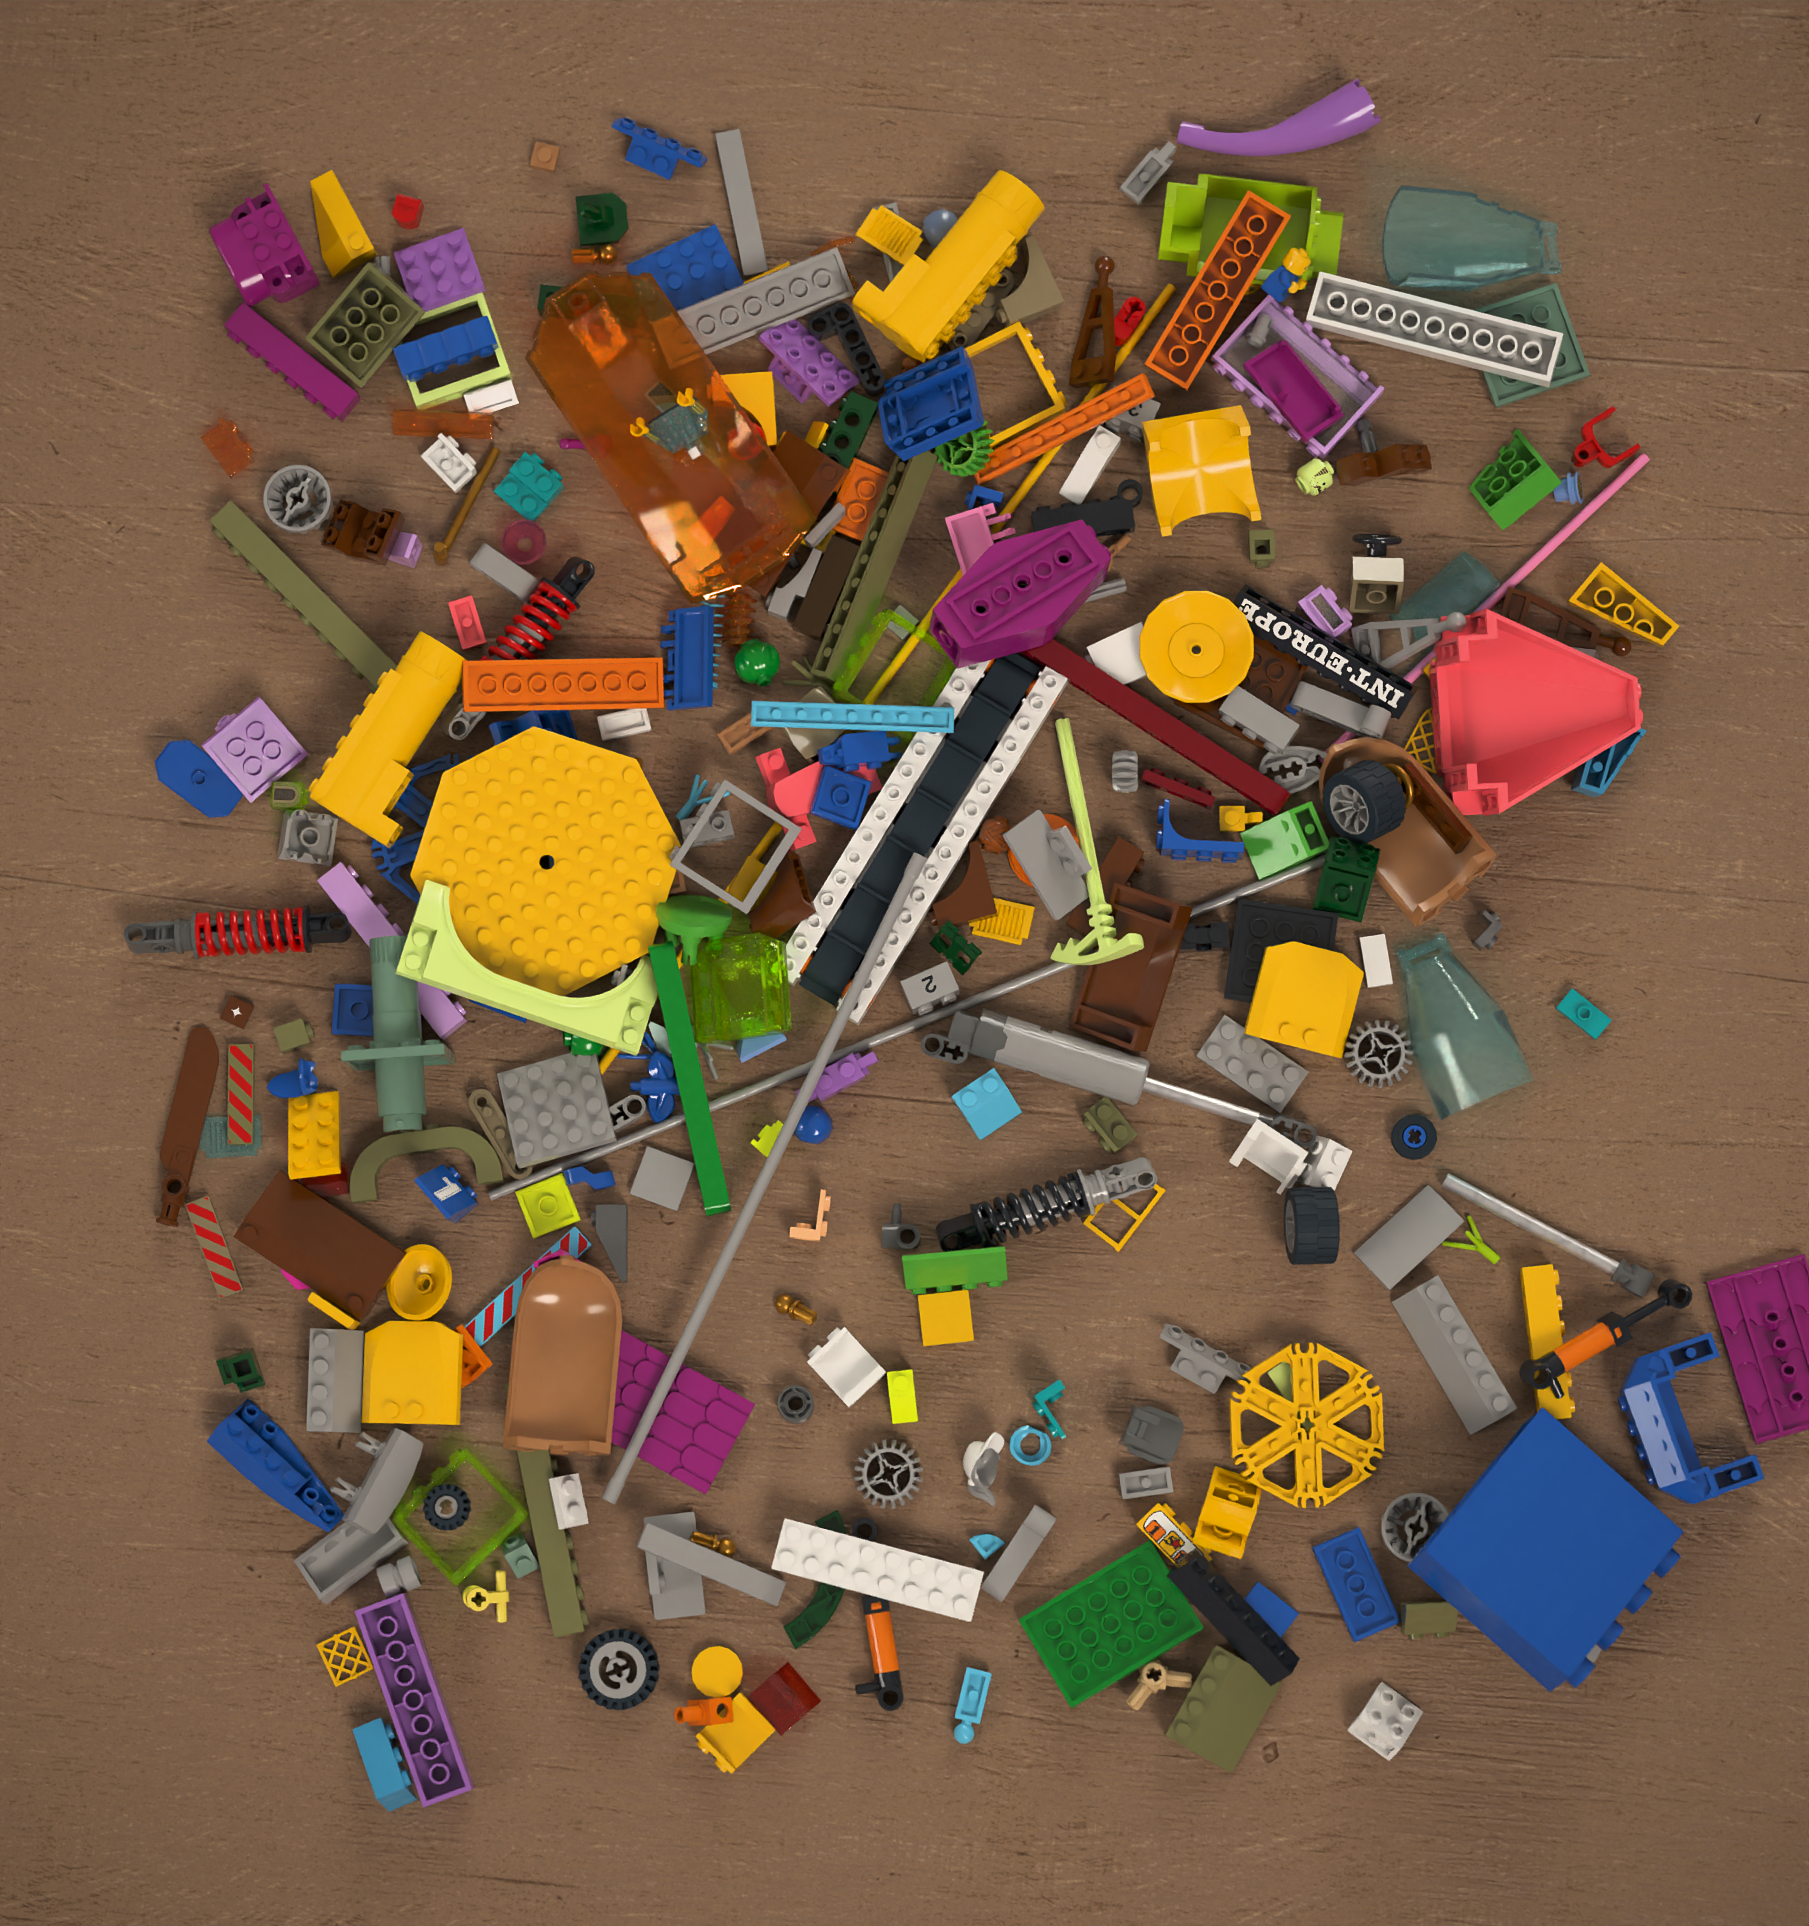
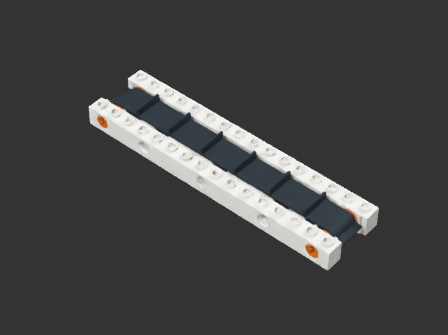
M1016 653L963 668H956L933 707H955L954 721L956 722L958 718L960 720L954 728V733H951L948 739H946L947 733H916L814 899L813 903L816 912L800 922L771 969L773 975L793 987L797 981H800V986L833 1006L838 1001L839 1005L836 1009L838 1012L852 984V978L856 975L897 891L913 852L927 858V861L918 879L915 881L848 1019L859 1026L963 856L969 843L974 838L1068 682L1066 677L1047 666L1041 672V668ZM980 682H982L977 692H975ZM1022 702V706L1016 714L1015 718L1011 720L1012 716L1014 715L1020 703ZM998 741L999 744L997 745L990 759L986 763L985 761L987 757L989 756L990 752L992 751V749ZM907 803L906 808L904 809L903 813L894 825L893 820L896 814L898 813L900 808L902 806L904 807ZM947 827L936 847L932 848L943 829ZM855 889L846 906L841 910V905L847 894ZM826 933H827V937L825 938V940L823 941L822 945L820 946V948H819V950H818V949H817L818 946L820 945V943L822 942L823 938L825 937V935H826Z

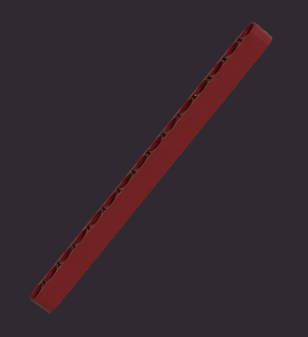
M978 606L976 608V611L978 613H984L985 608L982 606ZM1051 639V641L1043 646L1021 651L1043 667L1047 666L1066 677L1068 683L1267 812L1278 816L1291 796L1286 789L1056 640Z

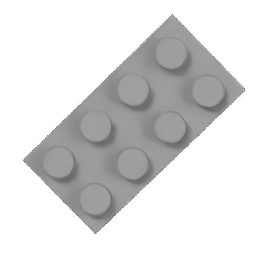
M1224 1015L1196 1058L1280 1114L1308 1074V1071L1260 1038L1244 1034V1027Z

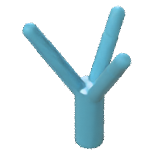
M698 774L695 775L689 800L676 814L679 820L686 819L695 807L703 805V803H709L713 796L698 800L708 784V781L704 780L698 788L700 779ZM726 791L723 797L729 796L730 792Z

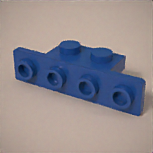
M618 118L611 126L633 137L625 158L626 161L668 180L673 177L679 159L700 168L708 160L707 157L702 156L703 153L701 151L680 146V142L675 139H665L658 136L657 131L651 128L643 129L635 125L636 123L629 118Z

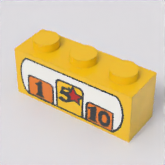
M1157 1503L1135 1524L1173 1564L1195 1548L1208 1562L1212 1560L1209 1556L1212 1551L1192 1543L1193 1538L1191 1535L1194 1532L1184 1522L1179 1525L1173 1519L1175 1512L1166 1503L1162 1506Z

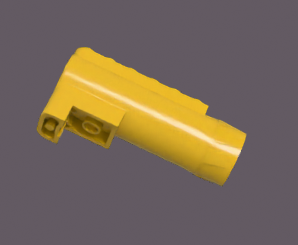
M998 170L983 190L977 193L970 206L925 261L913 254L883 292L867 280L853 299L854 311L878 328L888 340L909 356L923 363L937 358L940 354L939 348L944 342L948 344L956 333L954 331L960 323L963 325L971 315L970 310L975 304L980 305L987 295L985 291L990 285L995 286L1002 277L1000 272L1006 266L1010 267L1017 258L1016 245L1027 235L1030 227L1045 210L1044 204L1019 179L1005 171Z
M420 631L406 654L402 655L395 671L390 669L388 673L384 672L377 682L379 688L375 694L370 693L363 704L366 708L361 716L357 714L349 726L352 730L347 737L343 735L336 745L338 751L334 758L329 757L323 765L322 770L325 772L320 779L316 778L308 789L311 792L310 798L390 849L404 829L401 825L388 818V816L414 777V774L406 769L446 704L454 693L457 692V687L462 681V663L467 660L436 639Z

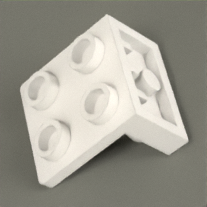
M1381 1682L1361 1714L1351 1723L1347 1731L1390 1761L1406 1742L1423 1711Z

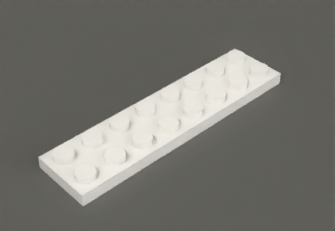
M784 1519L771 1568L971 1622L984 1574L983 1571L789 1519Z

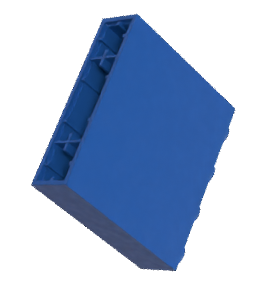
M1542 1407L1520 1427L1407 1566L1544 1688L1551 1692L1565 1681L1576 1688L1591 1673L1595 1664L1586 1656L1595 1645L1605 1651L1619 1637L1624 1627L1615 1619L1624 1608L1633 1615L1648 1600L1653 1591L1644 1582L1652 1572L1662 1578L1676 1564L1681 1555L1672 1546L1684 1531Z

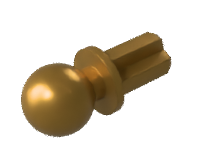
M592 245V248H573L571 259L573 263H593L595 265L596 260H599L605 265H610L616 261L617 251L611 245H603L599 250H595V245Z
M781 1294L776 1298L775 1308L779 1313H789L790 1319H798L808 1325H813L816 1322L817 1312L804 1306L802 1301L797 1300L795 1302L792 1296L788 1294Z
M697 1531L692 1532L689 1541L712 1551L715 1550L717 1553L728 1558L735 1554L736 1545L729 1538H723L718 1541L716 1534L709 1536Z

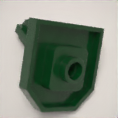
M614 193L575 197L581 247L618 243L629 230L626 203Z

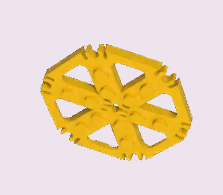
M1307 1342V1351L1304 1353L1300 1351V1344L1294 1343L1293 1351L1295 1354H1292V1344H1289L1240 1375L1248 1379L1249 1383L1238 1379L1237 1383L1243 1386V1392L1237 1394L1232 1391L1230 1394L1232 1397L1239 1399V1402H1234L1229 1398L1231 1458L1233 1459L1236 1455L1241 1454V1457H1237L1233 1461L1234 1465L1245 1462L1246 1469L1240 1473L1241 1476H1248L1251 1472L1253 1474L1244 1480L1297 1508L1298 1497H1300L1299 1505L1301 1508H1306V1500L1310 1497L1313 1499V1505L1316 1508L1320 1505L1319 1496H1321V1506L1327 1505L1373 1475L1366 1472L1364 1467L1375 1471L1376 1467L1370 1464V1458L1372 1456L1380 1459L1383 1457L1379 1452L1374 1451V1448L1384 1452L1382 1392L1372 1396L1371 1394L1376 1393L1380 1387L1375 1385L1369 1389L1366 1385L1367 1381L1373 1377L1372 1374H1366L1360 1378L1368 1370L1318 1343H1315L1316 1348L1315 1353H1313L1314 1345L1311 1342ZM1326 1360L1345 1370L1349 1375V1380L1346 1384L1319 1400L1318 1363ZM1281 1362H1287L1291 1368L1292 1402L1262 1387L1259 1383V1378L1263 1373ZM1363 1404L1370 1408L1371 1436L1367 1440H1361L1333 1425ZM1249 1409L1280 1426L1255 1443L1245 1445L1241 1440L1240 1415L1244 1410ZM1306 1417L1309 1422L1313 1423V1427H1310L1307 1433H1305L1304 1428H1300V1423H1304ZM1321 1448L1352 1465V1473L1330 1488H1325L1322 1484ZM1294 1450L1295 1485L1292 1489L1285 1490L1264 1478V1468Z

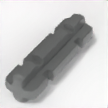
M1362 419L1358 421L1356 427L1358 433H1361L1359 437L1364 452H1377L1379 449L1374 432L1371 431L1370 420Z

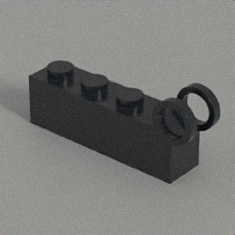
M1127 479L1119 485L1117 496L1111 497L1110 501L1100 502V499H1090L1085 501L1086 504L1082 505L1068 502L1061 504L1060 508L1051 509V506L1037 507L1036 511H1032L1031 514L1033 531L1037 532L1082 519L1087 526L1090 525L1093 528L1096 537L1135 532L1133 508H1136L1142 500V486L1136 480ZM1131 488L1137 492L1138 496L1133 500H1127L1122 496V492L1125 489Z

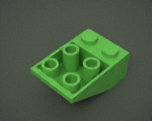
M1312 801L1288 810L1240 833L1259 880L1325 854L1329 846V841Z

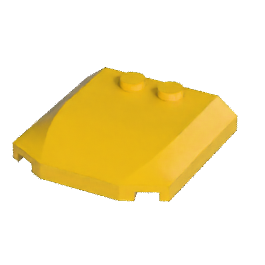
M1291 941L1265 947L1244 1034L1342 1058L1364 972L1344 954Z
M388 1321L365 1333L361 1423L460 1425L463 1335L436 1321Z

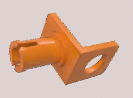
M731 1697L688 1700L687 1707H677L675 1709L674 1719L677 1723L688 1722L689 1726L732 1723ZM720 1703L724 1704L726 1708V1714L723 1718L717 1715V1707Z

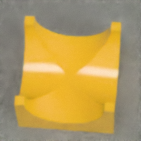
M1241 405L1142 422L1154 515L1162 537L1172 535L1173 528L1180 522L1202 514L1231 512L1244 515L1251 521L1261 520L1249 456L1248 436L1251 435L1250 425Z

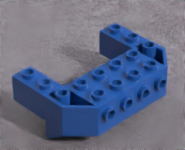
M1711 1332L1634 1358L1619 1390L1620 1397H1617L1622 1412L1626 1411L1629 1421L1626 1422L1628 1431L1631 1436L1635 1435L1638 1445L1635 1446L1638 1458L1640 1461L1644 1460L1647 1470H1644V1474L1648 1484H1653L1654 1489L1685 1504L1702 1502L1765 1479L1756 1454L1709 1469V1466L1701 1467L1670 1380L1676 1378L1674 1372L1720 1357Z

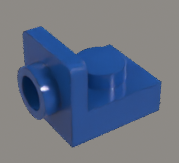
M975 485L973 491L968 490L964 505L968 506V510H972L975 508L978 500L981 501L980 504L982 506L993 503L994 507H1001L1004 493Z

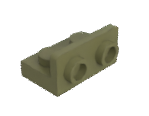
M1103 1097L1082 1114L1085 1118L1082 1121L1091 1133L1094 1130L1101 1138L1098 1142L1107 1153L1110 1150L1113 1154L1117 1153L1138 1136L1136 1131L1107 1097Z

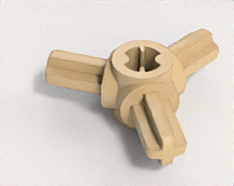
M1154 1659L1138 1669L1140 1676L1137 1681L1139 1684L1126 1703L1132 1709L1139 1710L1151 1693L1156 1694L1159 1689L1166 1690V1686L1189 1689L1192 1684V1674L1168 1671L1167 1666H1162L1159 1660ZM1150 1672H1154L1155 1675H1161L1158 1676L1157 1682H1154L1153 1679H1148L1150 1678Z

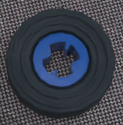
M1418 1114L1407 1115L1399 1119L1394 1125L1391 1133L1392 1145L1395 1151L1404 1158L1410 1160L1422 1159L1428 1156L1435 1148L1437 1132L1433 1123L1426 1117ZM1413 1130V1133L1416 1131L1420 1133L1418 1137L1419 1143L1415 1144V1141L1412 1143L1408 1141L1410 1137L1409 1131Z

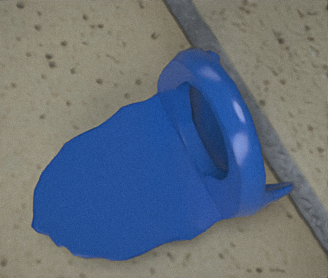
M301 1058L298 1062V1070L279 1074L268 1083L266 1088L272 1095L279 1098H294L311 1094L318 1087V1078L312 1072L315 1062L306 1061L304 1058Z

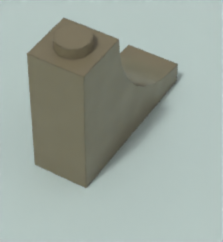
M1034 235L1025 238L1021 245L1025 261V273L1021 285L1011 295L1000 300L996 308L997 319L1000 324H1004L1005 328L1019 321L1021 324L1058 311L1064 303L1063 297Z

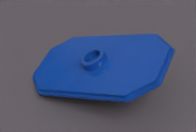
M190 740L169 741L154 761L158 780L208 818L228 816L243 797L242 792L212 757Z

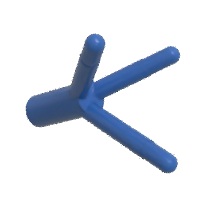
M645 1032L642 1044L651 1054H637V1056L618 1054V1058L650 1060L651 1056L659 1051L649 1033Z

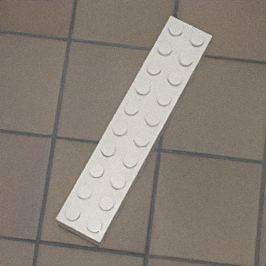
M1319 272L1306 318L1307 323L1314 328L1548 388L1550 387L1563 340V333L1324 272Z

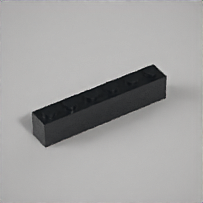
M1196 1548L1175 1561L1167 1577L1270 1686L1292 1674L1300 1658Z

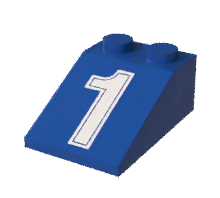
M442 1164L417 1177L414 1181L448 1220L456 1224L478 1205L475 1200L478 1195L469 1185L464 1188L458 1181L461 1175L453 1166L447 1168Z

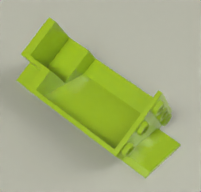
M1201 173L1198 175L1197 185L1167 183L1158 260L1187 263V276L1197 277L1248 190L1291 215L1252 283L1263 285L1268 276L1283 265L1282 261L1291 248L1305 249L1309 253L1307 256L1311 260L1309 267L1303 275L1298 276V279L1303 278L1310 281L1312 278L1318 279L1319 272L1337 275L1344 213L1320 210L1321 197H1317V187Z

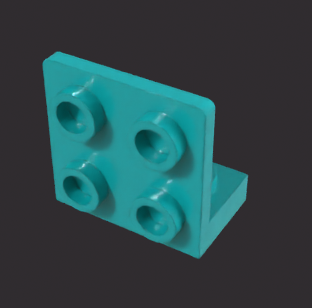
M1059 1379L1033 1397L1035 1402L1032 1405L1040 1417L1045 1415L1050 1422L1046 1427L1054 1438L1059 1436L1062 1440L1066 1435L1044 1403L1048 1400L1051 1404L1063 1396L1061 1391L1065 1389V1386Z

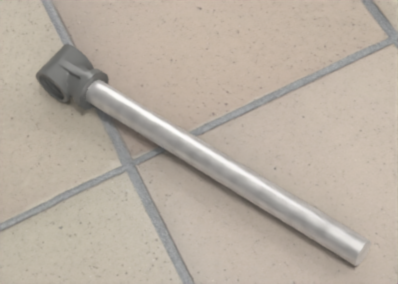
M1448 1173L1442 1184L1443 1188L1611 1275V1282L1615 1283L1617 1281L1621 1283L1620 1287L1638 1297L1644 1298L1655 1276L1638 1265L1632 1264L1630 1266L1626 1264V1260L1622 1258L1619 1262L1609 1258Z

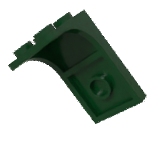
M1331 837L1312 910L1339 913L1338 917L1362 922L1372 880L1377 869L1380 849L1375 848L1371 844H1358L1350 842L1346 838Z

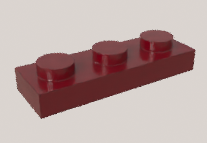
M1151 768L1150 771L1144 770L1141 783L1211 810L1215 797L1211 796L1212 792L1202 787H1198L1196 790L1189 787L1187 781L1176 777L1174 780L1164 777V772Z

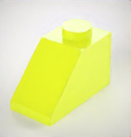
M913 1370L887 1372L892 1423L918 1421Z

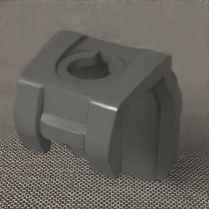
M1132 1405L1130 1418L1118 1444L1127 1447L1129 1452L1135 1456L1160 1465L1168 1464L1174 1458L1184 1430L1183 1422L1177 1416L1151 1406L1141 1408Z

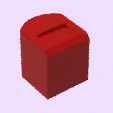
M397 194L392 210L395 222L403 229L411 230L417 228L424 210L423 202L420 199Z

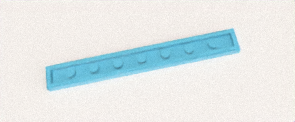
M752 701L751 726L954 733L955 707Z

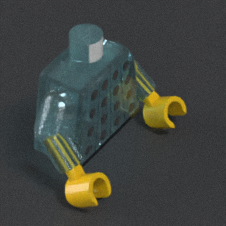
M691 388L686 389L685 396L678 392L677 404L647 422L649 425L645 426V420L641 417L636 418V424L639 427L630 424V433L633 436L638 437L642 435L672 453L685 448L692 460L705 453L698 440L708 434V409L694 397Z

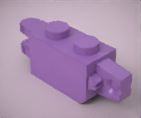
M871 1052L861 1057L860 1053L855 1055L852 1053L826 1067L809 1102L816 1098L823 1102L865 1079V1076L870 1073L868 1067L878 1062L875 1053ZM799 1088V1090H797V1092H796V1095H795L796 1097H797V1095H798V1093H799V1091H800V1088Z

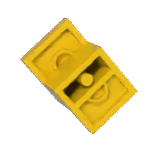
M1215 1466L1199 1514L1192 1543L1241 1559L1257 1512L1262 1489L1244 1480L1249 1478L1248 1476L1243 1477L1241 1474Z

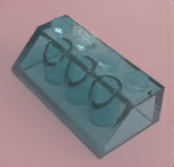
M1464 551L1400 605L1399 614H1390L1388 617L1392 621L1432 618L1438 619L1439 623L1440 617L1449 616L1453 612L1467 615L1497 590L1500 583L1482 563ZM1412 627L1415 642L1428 635L1427 627ZM1429 645L1428 647H1426V648H1424L1423 650H1421L1420 653L1422 654V653H1423L1425 650H1427L1431 645Z

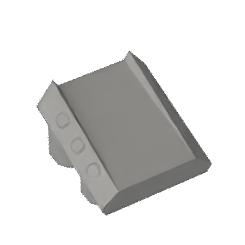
M299 809L296 811L285 810L277 852L278 859L331 866L338 817L328 814L307 813L305 810Z

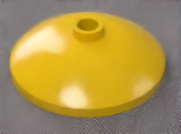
M419 1244L404 1250L407 1254L386 1286L387 1297L393 1310L401 1317L414 1321L424 1320L436 1314L446 1302L452 1285V1271L446 1256L433 1246Z

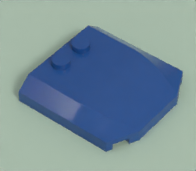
M963 346L885 381L884 387L886 391L884 397H880L878 402L884 442L903 461L975 430L984 424L974 368Z

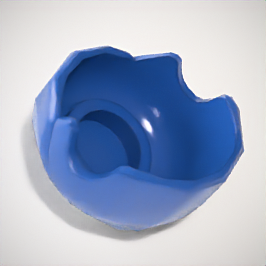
M813 1105L806 1106L794 1131V1135L802 1142L820 1144L829 1138L833 1130L832 1118L823 1108Z

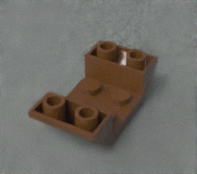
M340 500L334 510L331 523L324 533L321 545L356 560L386 566L405 519L401 512L383 508L381 513L374 512L355 502Z

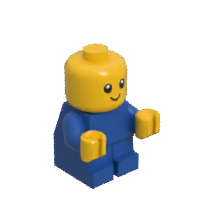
M1291 248L1282 261L1283 265L1268 276L1261 288L1280 303L1289 297L1288 291L1295 293L1297 290L1303 289L1307 281L1303 278L1298 279V276L1303 275L1311 263L1310 258L1307 256L1309 253L1303 248Z

